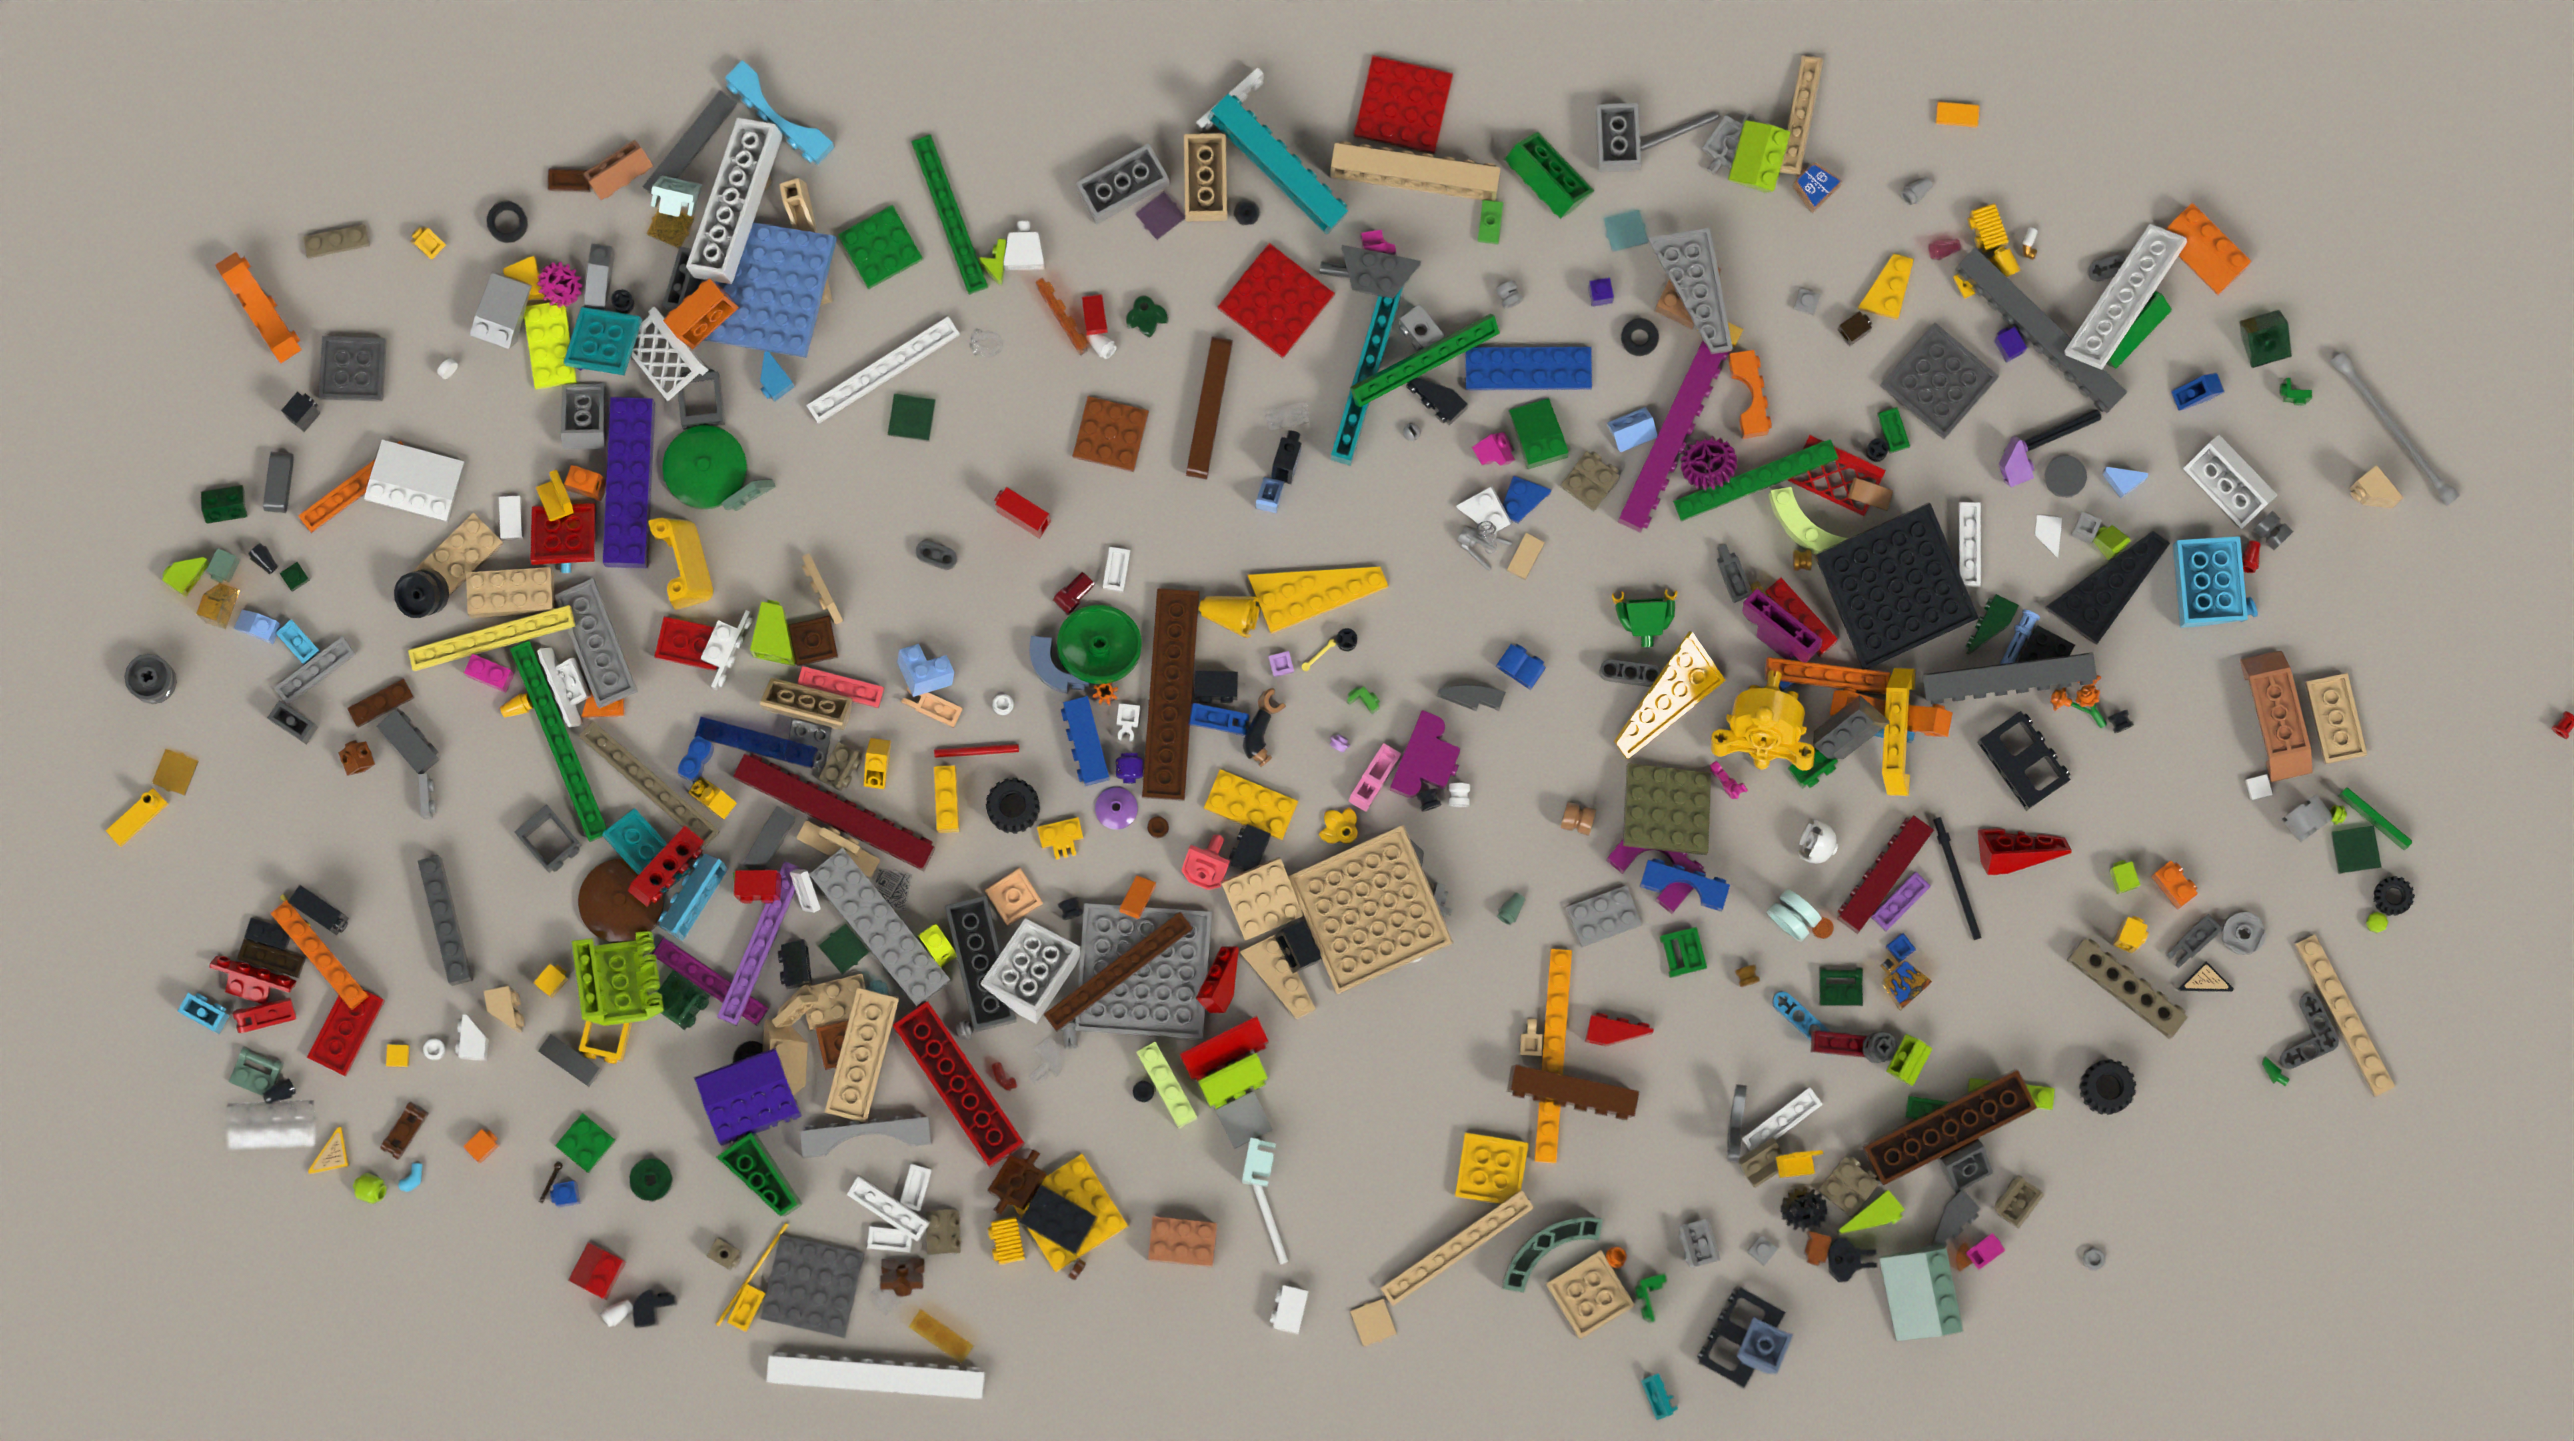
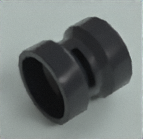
M619 289L612 295L611 301L618 313L628 314L633 310L635 304L630 292Z

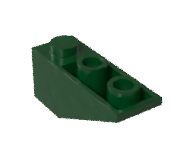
M1997 594L1993 599L1989 598L1984 607L1987 610L1984 618L1980 616L1975 625V628L1978 629L1975 636L1971 635L1966 644V647L1969 648L1966 654L1970 655L2006 629L2011 623L2019 605Z

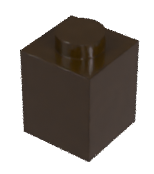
M1859 311L1840 324L1838 331L1847 344L1851 346L1870 333L1872 322L1866 314L1862 315Z

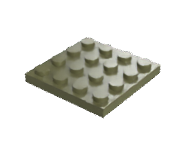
M1628 763L1626 766L1623 846L1707 855L1709 846L1711 773Z

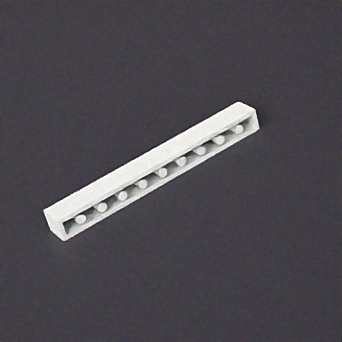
M774 1352V1356H769L766 1382L983 1399L985 1373L981 1372V1368L968 1367V1371H959V1366L947 1365L946 1369H938V1365L925 1364V1368L916 1367V1363L903 1362V1366H894V1361H882L881 1365L873 1364V1360L860 1359V1363L852 1362V1358L839 1357V1361H830L829 1356H817L816 1360L809 1359V1355L796 1354V1358H789L787 1353Z

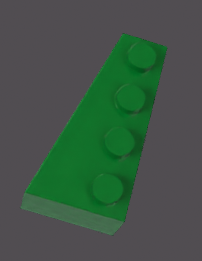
M750 1133L716 1157L780 1217H786L803 1205L756 1133Z

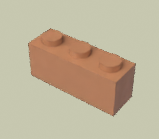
M633 140L583 173L595 194L602 200L610 197L619 188L627 186L634 178L645 174L653 165L636 140Z

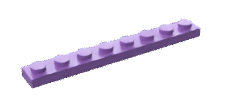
M784 861L779 872L782 875L780 900H774L773 903L765 904L718 1013V1019L738 1026L796 890L790 872L795 869L804 870L803 868Z

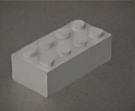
M1148 143L1076 182V189L1097 225L1170 184L1167 174Z

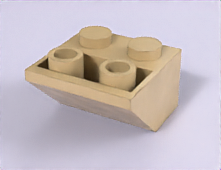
M510 986L484 991L487 1012L516 1032L521 1033L525 1022L523 1014H520L518 1006L521 1005L519 993H516V990H513Z

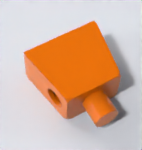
M571 465L564 487L567 491L602 501L607 480L599 473Z

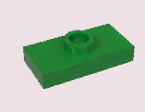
M1898 407L1877 413L1885 441L1888 444L1889 453L1910 448Z

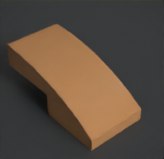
M1854 478L1848 498L1887 511L1893 490Z

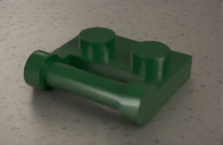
M1819 967V1006H1863L1862 967H1856L1855 969H1826V967ZM1826 978H1855V984H1826Z

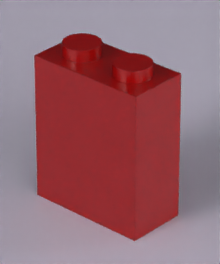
M1008 487L1004 491L1000 490L994 500L996 501L997 513L1039 539L1051 523L1048 512Z

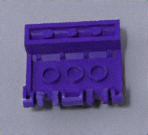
M776 1048L694 1077L705 1111L721 1146L729 1144V1140L737 1141V1136L743 1134L746 1137L751 1132L759 1133L768 1130L771 1125L776 1127L778 1126V1121L785 1120L787 1123L790 1122V1118L795 1120L802 1117Z

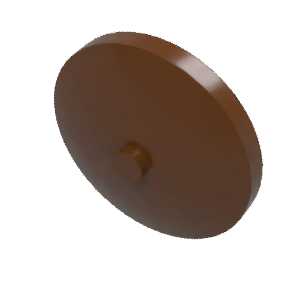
M624 859L609 860L595 867L584 879L578 896L579 912L584 924L595 936L609 943L635 941L636 933L651 932L658 924L664 909V894L656 904L652 902L646 907L628 892L631 883L638 875Z

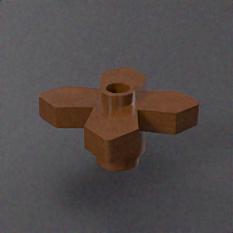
M911 1258L905 1263H900L896 1259H882L880 1289L894 1290L895 1294L900 1297L909 1296L913 1289H923L924 1276L922 1273L925 1272V1259Z

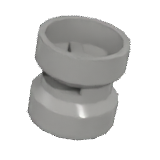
M1509 281L1496 288L1498 296L1502 297L1504 309L1511 308L1523 301L1521 294L1516 290L1517 285L1515 281Z

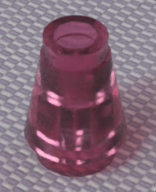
M1958 239L1935 240L1928 245L1929 255L1932 260L1937 259L1940 261L1961 251L1960 241Z

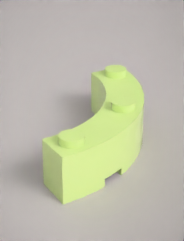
M1792 487L1770 491L1769 499L1776 518L1785 529V532L1803 549L1811 550V553L1814 555L1849 539L1830 534L1813 524L1798 506Z

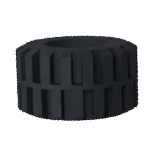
M1006 778L1001 783L999 781L994 788L990 789V794L986 798V810L990 821L997 829H1001L1005 833L1013 832V834H1018L1019 831L1024 832L1028 827L1031 828L1033 822L1038 819V813H1040L1038 795L1033 787L1024 780L1020 781L1018 778L1009 780ZM1016 794L1024 799L1026 807L1021 815L1007 817L1002 813L1000 804L1008 795Z
M2113 1059L2101 1060L2093 1064L2082 1075V1082L2079 1085L2081 1098L2083 1097L2085 1100L2084 1104L2089 1105L2090 1110L2097 1111L2098 1114L2112 1115L2122 1111L2133 1101L2132 1098L2136 1094L2135 1086L2137 1085L2136 1081L2133 1080V1077H2135L2133 1072H2129L2130 1068L2127 1065L2123 1066L2122 1062H2115ZM2110 1075L2117 1080L2120 1090L2116 1098L2108 1100L2099 1095L2096 1089V1082L2099 1077Z

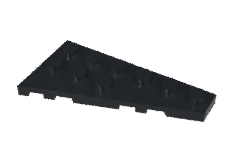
M2152 531L2045 608L2097 645L2170 545V542Z

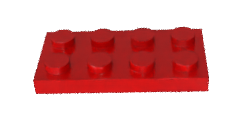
M364 990L368 997L352 1010L338 995L307 1058L346 1077L385 1000Z

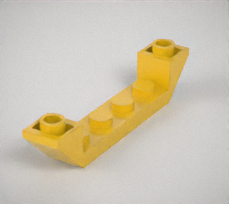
M1894 668L1886 688L1885 717L1889 720V724L1884 727L1882 775L1887 795L1909 796L1910 775L1905 774L1909 690H1915L1916 669Z

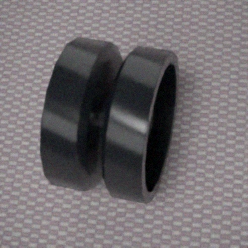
M421 569L401 576L396 582L394 589V600L398 609L410 618H422L440 612L447 605L449 599V587L445 578L433 569Z

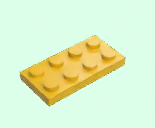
M1220 769L1204 809L1244 826L1248 824L1270 833L1271 837L1282 841L1298 801Z

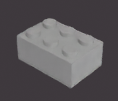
M1638 103L1597 104L1595 118L1598 172L1640 170L1641 149Z

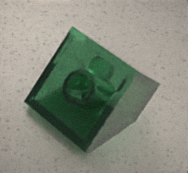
M2280 310L2239 321L2241 338L2252 368L2292 357L2288 321Z

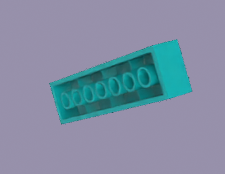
M1228 93L1210 111L1208 119L1222 133H1226V137L1327 235L1347 214L1346 203L1340 198L1336 199L1331 194L1332 190L1325 183L1321 184L1316 179L1317 175L1308 168L1306 170L1301 165V159L1295 154L1291 155L1286 150L1287 146L1280 139L1276 140L1271 135L1272 131L1265 124L1261 126L1256 121V115L1248 109L1246 111L1241 106L1242 102L1237 96H1231Z

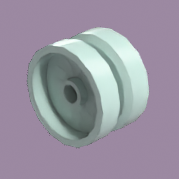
M1786 889L1779 897L1782 905L1774 903L1767 913L1786 933L1802 942L1809 934L1807 926L1814 928L1822 918L1802 897L1792 890Z

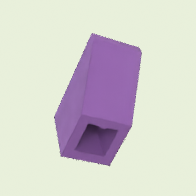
M2017 436L2011 437L1999 462L2004 482L2010 487L2034 478L2032 473L2034 471L2033 463L2026 455L2028 447L2025 441Z

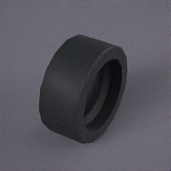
M510 201L495 204L489 210L486 218L487 227L492 236L504 243H512L521 239L528 227L527 217L523 209L518 204ZM505 210L513 211L519 217L518 228L510 234L501 233L495 226L496 216Z

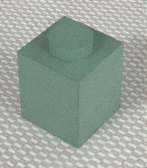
M217 548L207 568V572L211 575V579L216 582L222 583L224 580L230 583L240 559Z

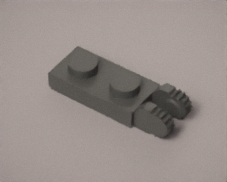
M2207 914L2177 942V945L2166 956L2171 958L2182 948L2187 954L2177 961L2175 966L2180 968L2189 958H2193L2223 928L2210 914Z

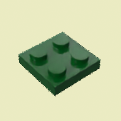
M582 1113L555 1146L589 1174L616 1140Z

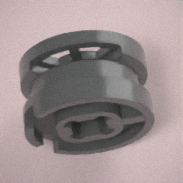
M1887 1032L1871 1033L1864 1039L1862 1049L1864 1056L1870 1062H1888L1893 1059L1897 1051V1043L1894 1037Z

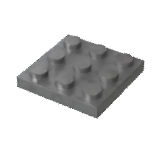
M322 336L318 398L324 400L383 401L386 339Z

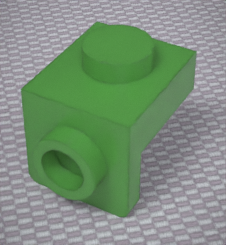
M1364 686L1361 689L1356 687L1348 693L1347 703L1349 705L1360 698L1371 714L1379 710V699L1373 692L1369 693Z

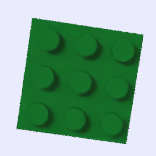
M893 205L838 234L868 290L923 260Z

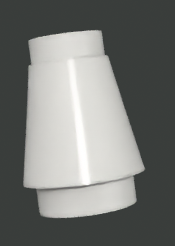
M1103 334L1086 336V339L1100 357L1108 359L1117 349L1114 345L1115 342Z
M626 1299L605 1307L604 1311L600 1314L608 1327L616 1326L633 1311V1306Z

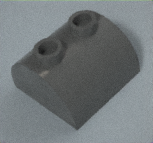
M1979 1139L1938 1159L1941 1169L1955 1193L1993 1174L1985 1148Z

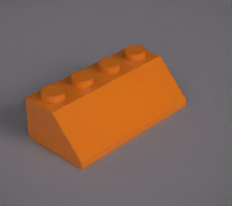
M2193 203L2165 229L2186 237L2187 243L2178 256L2217 295L2228 287L2252 262Z

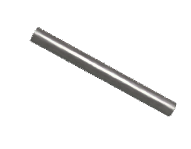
M1716 112L1710 113L1641 142L1640 149L1644 151L1718 119Z

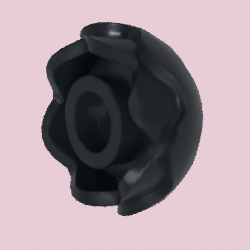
M1251 200L1240 201L1234 209V217L1241 225H1253L1260 216L1258 205Z

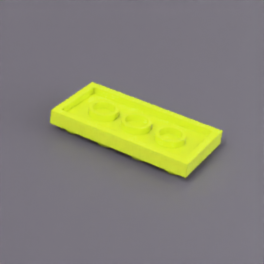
M550 303L526 306L524 318L535 389L577 383L575 368L565 366L564 364L571 340L566 307L563 305L558 308L557 303H554L552 306Z

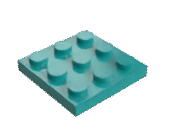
M581 307L564 359L565 366L625 376L642 322L641 317Z

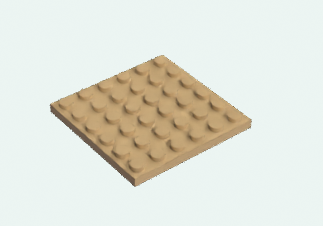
M1404 825L1288 876L1337 994L1454 943Z

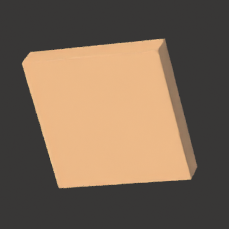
M1018 868L984 890L1007 927L1043 904L1021 868Z

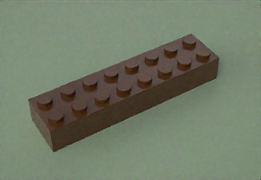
M2014 1069L1862 1145L1880 1183L1884 1186L2037 1109V1106L2019 1071Z

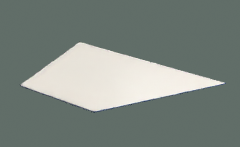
M2037 515L2035 536L2058 558L2062 518Z

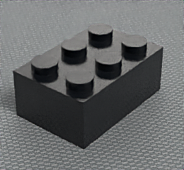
M1041 1185L1021 1218L1020 1224L1077 1256L1098 1218Z

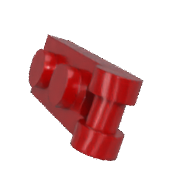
M291 997L246 1009H237L232 1012L234 1020H237L236 1028L238 1033H245L296 1020ZM251 1017L252 1022H246L245 1018Z

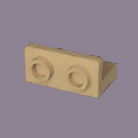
M808 984L803 985L779 1008L778 1015L772 1020L776 1028L792 1026L818 1002Z

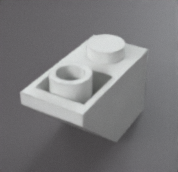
M462 1014V1020L458 1021V1032H461L460 1041L456 1042V1054H459L458 1057L460 1059L487 1061L489 1039L468 1015Z

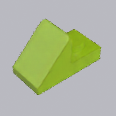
M998 239L997 245H993L992 257H996L995 259L979 257L981 265L998 285L1003 283L1006 239Z

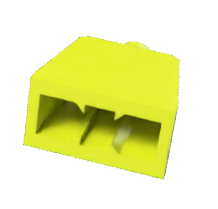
M936 923L918 934L929 953L941 968L957 957L953 947Z

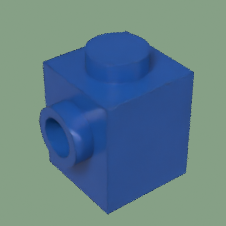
M575 1181L554 1184L553 1190H550L551 1201L556 1203V1206L559 1208L580 1204L578 1186Z

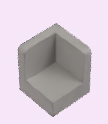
M2082 512L2071 536L2091 544L2102 520Z

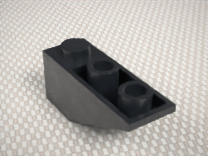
M1415 378L1406 384V387L1413 394L1417 393L1422 398L1421 402L1428 409L1432 408L1436 412L1435 416L1443 424L1446 422L1450 426L1468 409V404L1454 389L1420 378Z

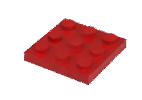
M595 503L572 504L574 513L554 521L549 520L543 506L532 507L531 565L595 562Z

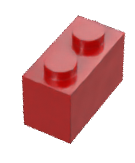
M777 870L735 871L734 896L738 901L745 904L753 903L754 900H761L762 903H773L774 900H780L782 875Z

